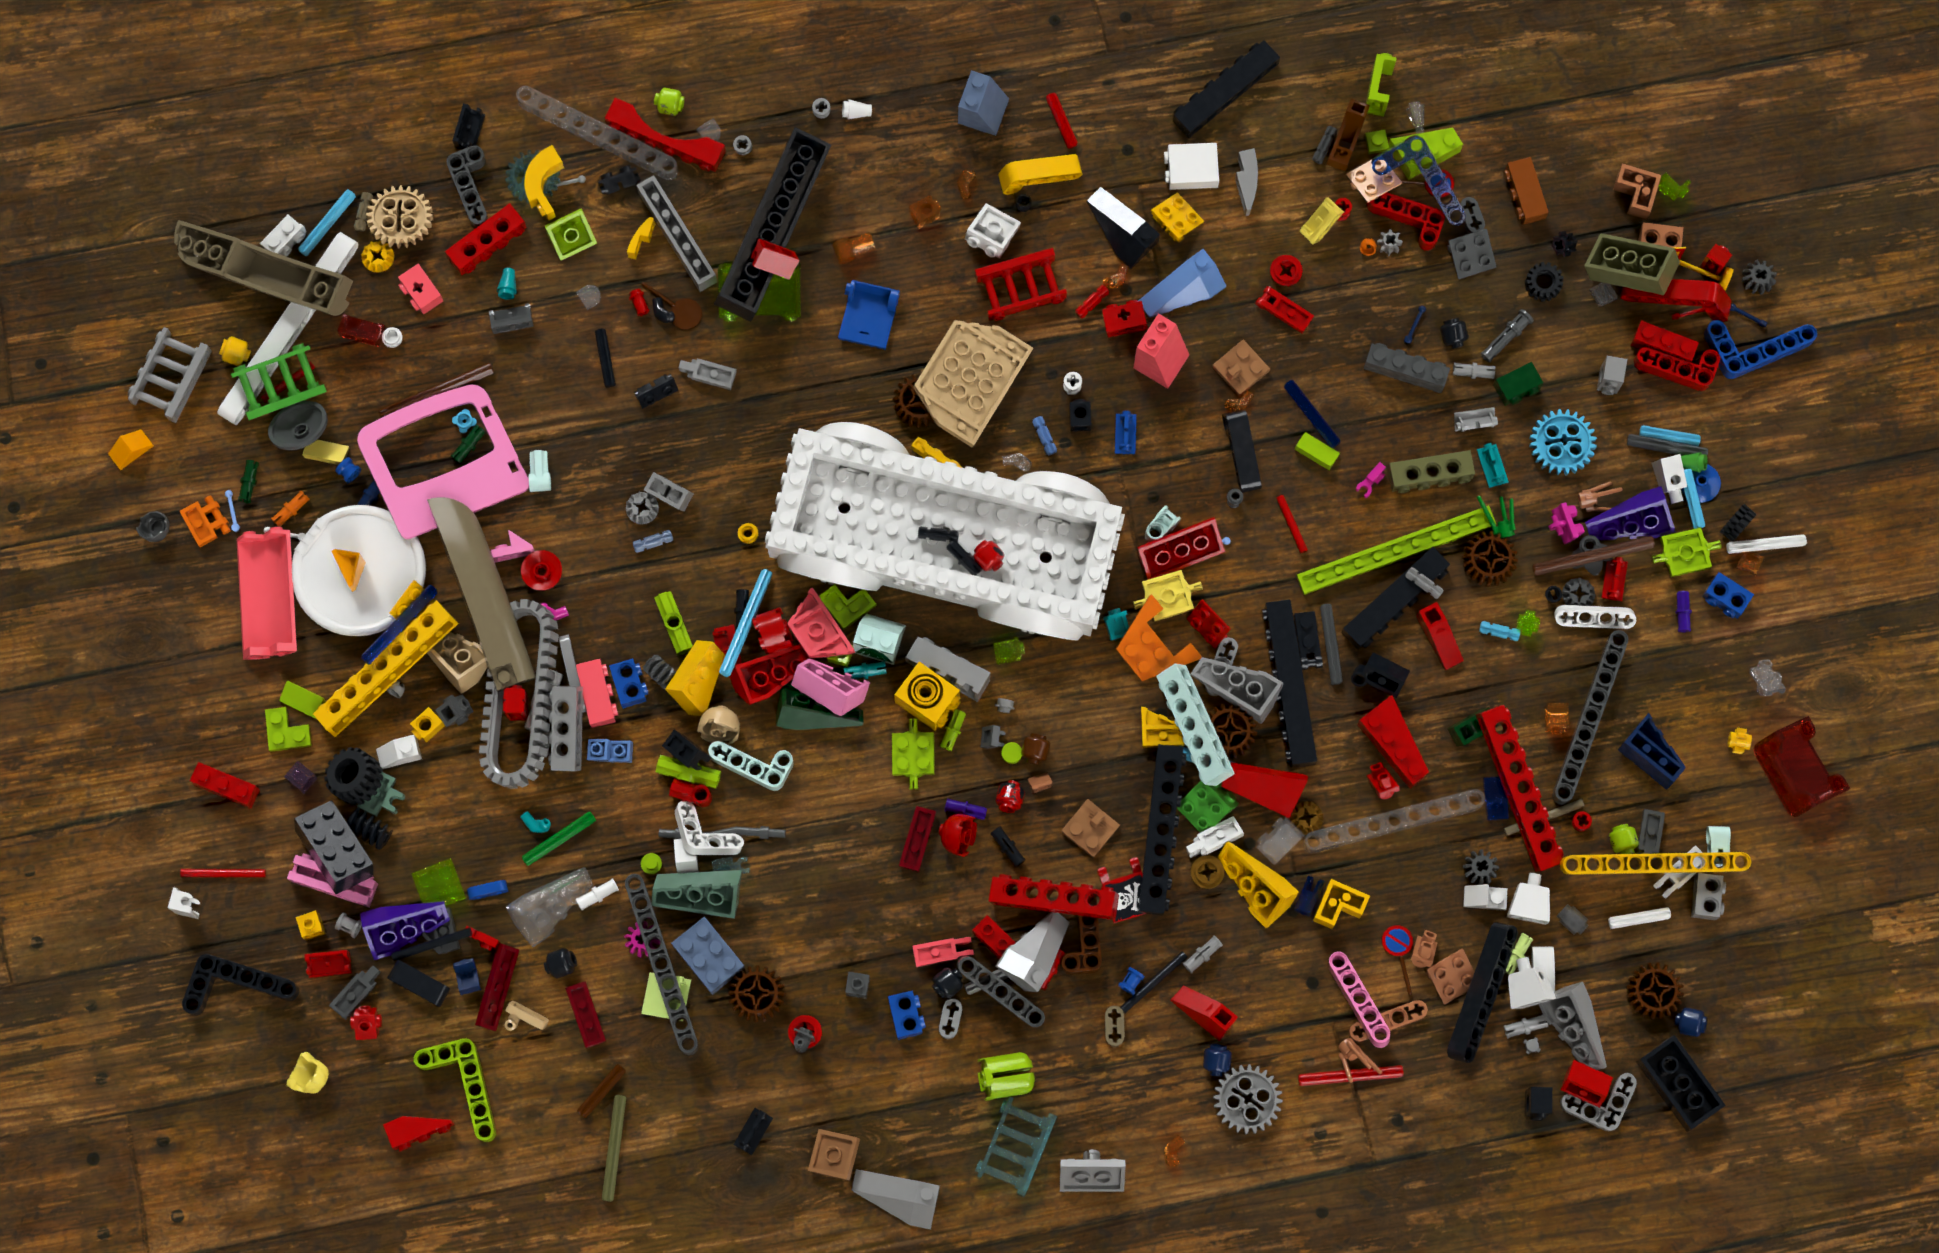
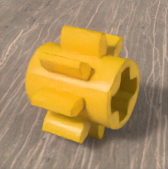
M1737 728L1735 732L1729 733L1727 745L1733 748L1732 753L1743 754L1745 750H1750L1752 735L1746 734L1747 729Z

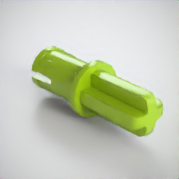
M958 709L954 710L948 727H945L946 732L939 747L946 748L948 751L953 750L958 734H961L960 728L966 716L965 712Z

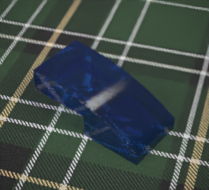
M1499 776L1483 777L1487 820L1509 819L1508 799Z

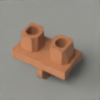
M1425 930L1422 937L1417 936L1411 956L1412 963L1415 966L1431 968L1437 947V942H1435L1437 934Z

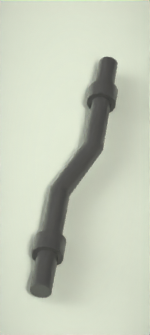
M734 826L712 832H702L760 836V839L786 837V830L770 829L769 826H761L760 828ZM679 828L675 830L659 829V837L681 839Z

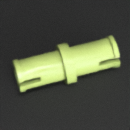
M1521 933L1510 956L1506 974H1513L1517 968L1516 960L1525 958L1524 954L1531 942H1533V939L1529 938L1528 935Z

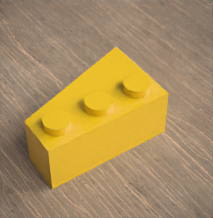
M696 640L665 688L688 715L702 716L708 709L725 656L714 642Z

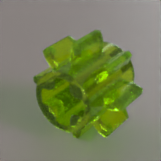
M1526 610L1524 614L1518 615L1516 629L1521 630V635L1531 637L1532 632H1538L1540 617L1535 616V611Z

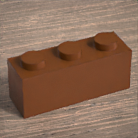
M1531 157L1507 163L1503 175L1505 181L1510 184L1511 189H1509L1511 200H1515L1517 206L1515 208L1517 218L1521 219L1522 225L1546 219L1549 211Z

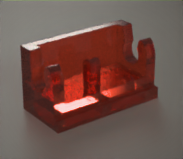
M343 314L337 332L342 338L379 347L386 326L381 323L377 324Z

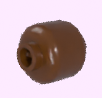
M1031 733L1030 736L1024 738L1021 755L1027 758V763L1039 765V761L1047 760L1050 742L1046 740V736Z

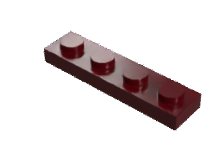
M498 943L476 1019V1026L491 1031L497 1030L519 949Z

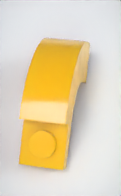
M553 145L545 148L532 159L526 170L524 180L525 192L531 208L536 206L542 217L546 216L548 221L556 216L543 193L544 184L551 175L564 169L563 162Z

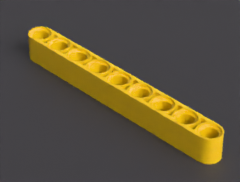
M1744 852L1570 855L1562 858L1560 861L1561 871L1568 875L1740 872L1749 869L1751 866V858ZM1738 856L1744 860V865L1741 868L1735 864V859ZM1675 857L1681 861V866L1678 869L1672 866V860ZM1695 857H1699L1702 860V866L1699 869L1693 865ZM1716 857H1720L1723 860L1721 868H1717L1714 865ZM1611 858L1615 859L1618 863V867L1615 870L1610 869L1608 866ZM1632 858L1637 859L1639 862V867L1636 870H1633L1629 865ZM1653 858H1657L1660 862L1658 869H1654L1651 866ZM1569 859H1572L1576 864L1573 871L1568 870L1566 867V862ZM1589 859L1596 861L1597 867L1595 870H1590L1587 867Z

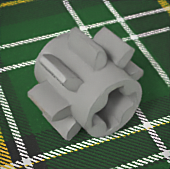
M1391 229L1386 234L1381 232V239L1377 240V245H1381L1380 253L1384 251L1388 256L1393 251L1398 253V246H1401L1403 243L1402 240H1398L1400 233L1395 234Z

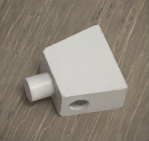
M1681 455L1653 462L1652 466L1658 486H1662L1664 493H1669L1671 504L1683 501L1681 489L1687 487Z
M1529 873L1528 883H1519L1517 885L1507 913L1508 918L1544 925L1549 923L1550 890L1547 887L1540 886L1542 875Z
M1529 957L1517 959L1519 972L1509 974L1508 976L1511 1009H1523L1556 999L1545 970L1542 967L1531 968Z

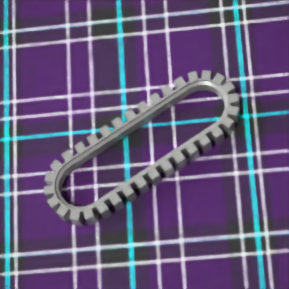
M521 599L520 603L517 601L510 603L516 621L523 616L533 615L540 623L528 757L521 769L509 774L504 773L498 764L504 690L497 692L493 682H486V690L492 692V694H485L484 702L491 705V707H484L483 715L490 719L482 720V728L488 730V733H481L480 738L481 741L487 743V746H480L479 753L486 756L479 759L481 767L485 768L484 774L496 784L510 789H518V786L523 788L529 785L528 779L535 781L539 776L535 769L543 770L545 763L539 761V758L547 757L548 749L541 747V744H548L549 737L542 734V732H549L550 724L543 721V719H549L551 711L546 709L545 706H552V703L546 693H550L554 686L548 683L547 680L555 679V672L548 668H556V660L550 657V655H557L558 647L552 645L551 642H558L559 634L553 632V630L558 629L557 621L553 620L555 616L552 612L541 604L528 599ZM487 669V677L492 679L489 669Z

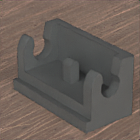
M526 303L525 306L489 311L493 334L534 327L529 303Z

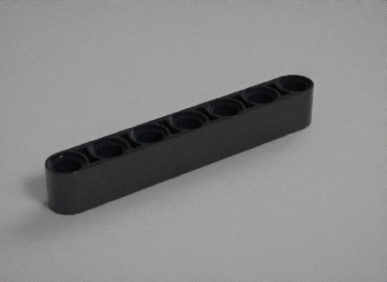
M1495 922L1490 927L1448 1045L1447 1054L1450 1059L1471 1063L1476 1056L1518 936L1515 926Z

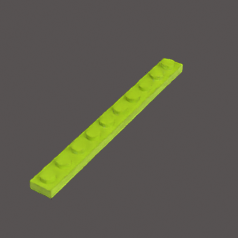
M1488 505V506H1486V507H1487V509H1488V511H1489L1491 517L1493 518V520H1494V522H1495V524H1496V521H1495V519H1494V517H1493V514H1492V512H1491V509H1490V507H1489V505ZM1480 508L1297 574L1296 577L1303 595L1428 551L1432 547L1436 548L1489 529L1491 525L1483 509Z

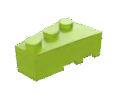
M1454 128L1392 138L1389 142V150L1408 180L1460 153L1463 146Z

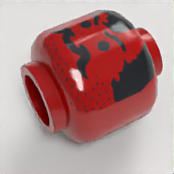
M984 540L974 549V560L984 571L992 569L997 571L1004 564L1002 560L1005 554L994 541L987 542Z
M1009 780L1008 783H1002L998 788L995 799L996 804L1001 811L1014 813L1022 807L1025 791L1020 786V783Z

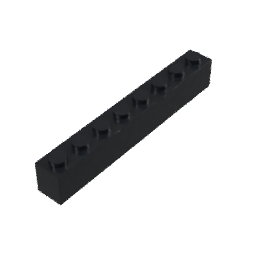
M1291 600L1267 602L1261 612L1263 622L1267 621L1268 629H1265L1266 642L1270 641L1271 649H1268L1269 661L1274 664V669L1271 670L1273 677L1283 682L1276 702H1280L1281 710H1278L1279 721L1284 724V730H1281L1283 743H1287L1288 750L1285 751L1286 763H1290L1291 768L1316 765L1317 756Z

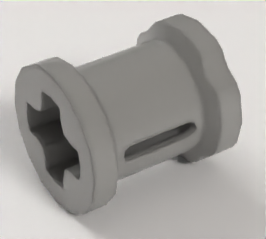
M344 912L339 916L335 925L336 930L345 931L351 934L352 938L358 935L362 927L361 920L356 921L348 917Z

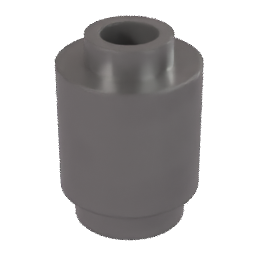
M1568 904L1556 916L1560 919L1559 922L1573 935L1577 932L1581 935L1589 926L1586 923L1588 919L1574 906L1571 907Z

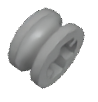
M818 98L813 102V114L817 118H826L830 114V103L826 99ZM821 104L824 105V108L827 107V109H823V112H819V109H816Z
M744 135L736 137L733 143L736 153L739 155L749 154L752 150L750 139ZM739 142H742V143L747 142V143H748V144H746V146H747L746 149H744V148H740V149H739V148H737V147H740V146H739Z

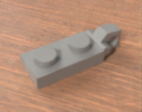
M698 358L697 360L692 359L691 363L681 360L679 364V371L687 373L688 378L728 390L732 389L737 369Z

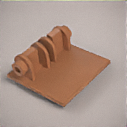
M1463 948L1432 965L1431 968H1427L1425 972L1427 977L1432 980L1444 1005L1466 993L1474 975V970Z

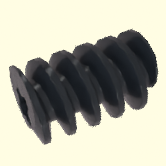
M357 807L347 820L348 826L356 837L361 836L364 842L369 840L371 846L376 844V849H382L389 841L393 830L387 831L388 824L381 828V820L373 823V815L366 819L367 812L365 811L360 815V807Z

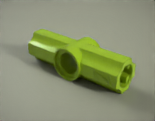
M671 591L661 593L654 597L676 654L683 655L688 653L693 645ZM672 619L680 621L676 627H670L668 624Z
M660 755L655 771L665 776L692 784L704 785L713 789H717L721 771L709 767L700 766L701 770H695L692 767L688 768L678 759Z

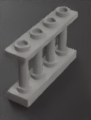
M164 327L156 335L155 345L153 349L148 351L144 367L139 369L135 385H132L128 391V400L133 405H136L140 399L165 410V416L169 421L176 423L212 350L204 343H200L199 347L193 348L170 338L171 332L169 329ZM168 345L191 355L193 359L190 365L184 366L161 356L165 346ZM159 363L182 373L184 377L181 383L175 384L152 374L156 364ZM147 382H152L173 391L174 397L172 401L165 402L143 392Z

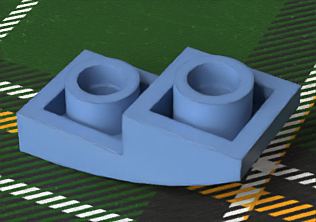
M588 739L587 760L632 763V741Z

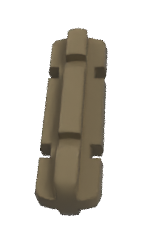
M363 192L360 200L362 202L359 203L356 215L357 220H355L354 224L355 230L364 232L366 229V222L368 221L366 213H369L368 206H370L372 203L371 199H373V195L368 192Z

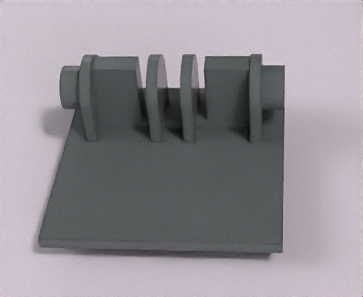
M1487 229L1448 240L1449 245H1447L1449 253H1452L1458 279L1497 268Z

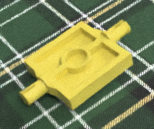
M1182 570L1142 581L1145 598L1133 601L1135 610L1142 608L1148 596L1152 594L1163 607V610L1153 617L1154 622L1193 611L1194 606L1191 600V593L1203 590L1201 582L1189 585L1184 579Z

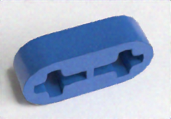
M500 880L470 887L467 889L469 900H477L508 892L506 880Z

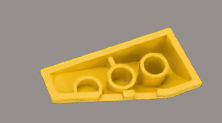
M1229 841L1226 842L1217 856L1229 878L1234 879L1240 889L1238 893L1241 897L1244 896L1250 907L1248 909L1250 913L1265 928H1268L1291 906L1299 894V891L1284 877Z

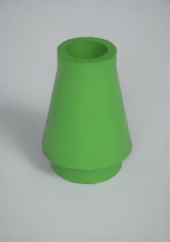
M1699 452L1681 456L1684 469H1691L1699 473L1706 471L1708 464L1706 454Z

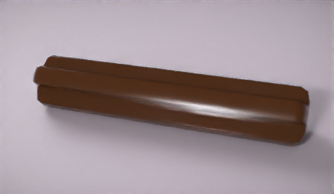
M617 1064L577 1109V1112L583 1118H587L626 1073V1070Z

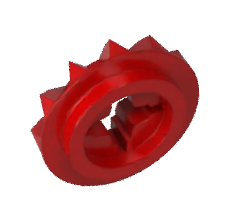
M1291 255L1277 257L1270 267V275L1273 281L1280 286L1290 287L1293 284H1297L1303 272L1300 261ZM1281 267H1284L1285 269L1291 267V270L1289 272L1290 275H1281L1283 271Z
M801 1015L790 1023L788 1036L794 1045L796 1037L794 1028L799 1030L806 1023L807 1029L814 1031L812 1034L815 1037V1043L810 1041L807 1048L809 1049L815 1047L820 1041L822 1028L814 1017Z

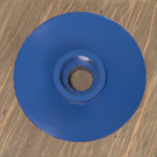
M1708 464L1706 471H1701V473L1692 471L1700 503L1711 501L1716 497L1721 487L1718 472ZM1698 478H1703L1705 483H1699ZM1682 488L1681 491L1685 496L1684 488Z

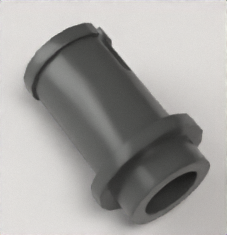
M1232 489L1227 494V504L1231 508H1237L1243 501V493L1239 489Z

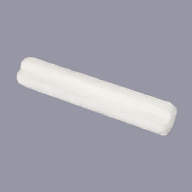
M1668 907L1610 917L1608 923L1610 929L1669 919L1671 918V912Z

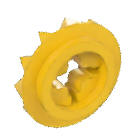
M380 240L376 242L371 241L369 245L364 246L363 253L361 254L364 266L372 272L386 271L394 261L393 249L389 247L388 243L382 244ZM372 252L377 254L381 252L383 260L379 258L374 260Z

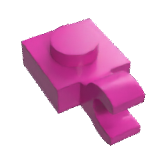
M1379 462L1366 476L1365 480L1357 485V492L1360 488H1366L1365 499L1372 492L1371 486L1374 483L1379 484L1385 477L1384 471L1386 466Z

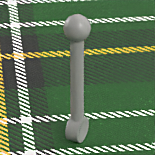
M581 175L576 179L551 184L546 182L544 188L551 190L553 187L577 182L584 183L586 178Z

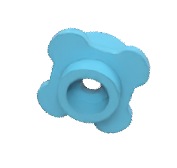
M467 409L462 410V412L452 418L453 424L459 427L461 433H466L471 426L474 427L477 424V420L471 417L470 411Z

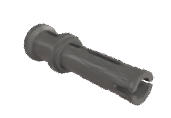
M1520 309L1518 311L1519 314L1512 321L1506 323V329L1480 353L1485 361L1490 363L1514 337L1520 336L1522 334L1521 331L1528 324L1534 322L1529 313Z

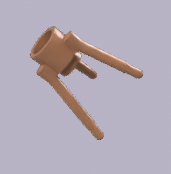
M1607 482L1591 489L1582 490V492L1578 493L1580 508H1586V512H1605L1611 508L1593 507L1597 504V497L1620 492L1622 488L1595 493L1612 485V482Z
M1352 1038L1345 1039L1340 1043L1338 1048L1341 1053L1338 1056L1343 1063L1350 1083L1353 1082L1347 1059L1353 1061L1359 1058L1368 1069L1372 1067L1378 1074H1382L1378 1066L1361 1050Z

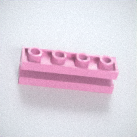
M304 853L302 857L295 855L293 870L289 871L287 877L290 882L370 908L378 883L373 880L374 877L335 894L310 855Z

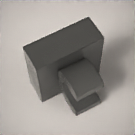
M1000 726L982 727L980 748L991 749L1004 746V743L999 742V736H1005L1006 733L1000 731Z

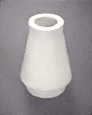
M849 99L848 101H843L842 117H847V119L871 117V104H864Z

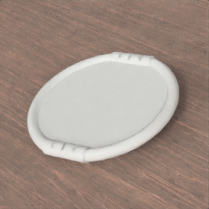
M352 505L333 510L318 518L294 549L292 582L297 601L314 622L337 634L367 636L387 630L399 623L389 612L412 581L415 580L422 587L424 586L426 561L418 537L412 539L401 537L390 512L379 507ZM334 549L358 552L366 562L358 586L353 592L349 588L331 552Z

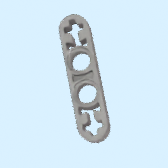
M569 634L560 636L559 642L569 686L581 687ZM583 698V711H582V713H583V712H587L586 706H585V702H584V698Z

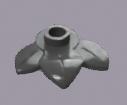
M1588 535L1581 539L1579 548L1572 555L1606 547L1607 545L1600 544L1598 538ZM1592 543L1594 547L1587 549L1586 544ZM1613 558L1575 566L1573 569L1584 566L1590 574L1597 576L1602 570L1603 561H1611Z

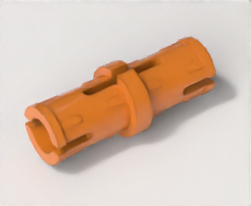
M300 491L289 503H284V507L271 520L278 527H281L289 518L295 517L297 511L310 499L304 492Z

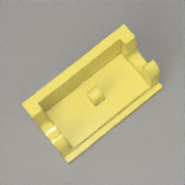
M1327 197L1301 227L1300 232L1312 245L1318 243L1344 211Z

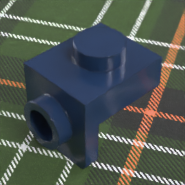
M473 958L453 963L460 995L481 990L478 969Z

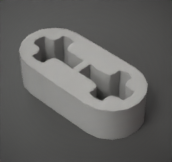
M949 999L943 1006L939 1033L945 1039L954 1038L958 1032L962 1005L957 999ZM955 1003L956 1008H959V1010L954 1012L952 1018L949 1017L950 1010L947 1009V1006ZM948 1020L952 1021L951 1028L955 1030L946 1035L945 1030H942V1028L946 1027Z

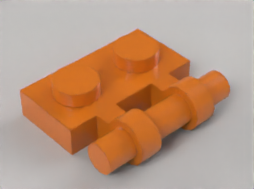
M211 495L204 499L207 504L204 507H201L197 501L180 510L199 547L218 538L215 530L221 529L223 534L231 531L227 518L223 517L219 510L218 502L214 501ZM212 513L216 521L210 523L206 515Z

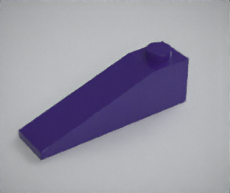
M1662 486L1641 492L1585 522L1589 535L1595 536L1598 540H1616L1618 537L1637 539L1639 536L1658 538L1676 532Z

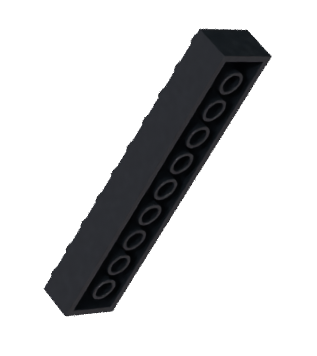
M796 127L793 129L714 305L750 322L752 321L774 275L752 265L754 259L751 258V255L757 245V241L762 239L786 248L831 144Z

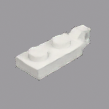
M1232 816L1197 834V837L1193 839L1194 843L1186 846V852L1190 858L1200 853L1202 856L1208 855L1223 847L1226 842H1233L1243 837L1244 832L1235 817Z

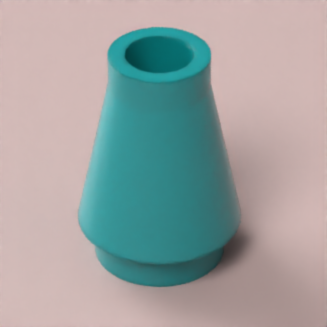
M512 268L503 269V274L497 287L498 296L502 299L511 300L517 294L515 270Z

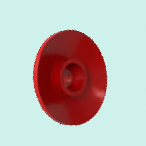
M546 550L534 551L522 562L521 576L525 584L531 589L537 591L549 590L560 581L562 565L559 558L552 552ZM545 569L546 573L545 575H539V571Z

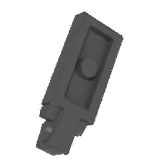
M1648 809L1643 810L1637 854L1659 853L1665 813Z
M372 966L366 973L363 970L359 974L357 973L329 1006L346 1020L374 989V986L377 984L374 980L381 971Z

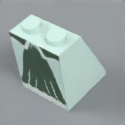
M865 614L859 622L853 641L855 654L894 665L906 625Z

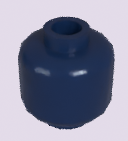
M1684 1008L1681 1014L1677 1013L1675 1026H1679L1680 1034L1699 1037L1701 1033H1705L1708 1018L1704 1016L1702 1010Z
M1211 1044L1204 1051L1203 1068L1210 1071L1212 1076H1222L1224 1072H1228L1231 1068V1051L1225 1045Z

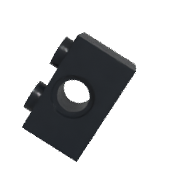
M1530 1087L1525 1090V1116L1530 1117V1120L1543 1121V1119L1552 1114L1553 1087Z

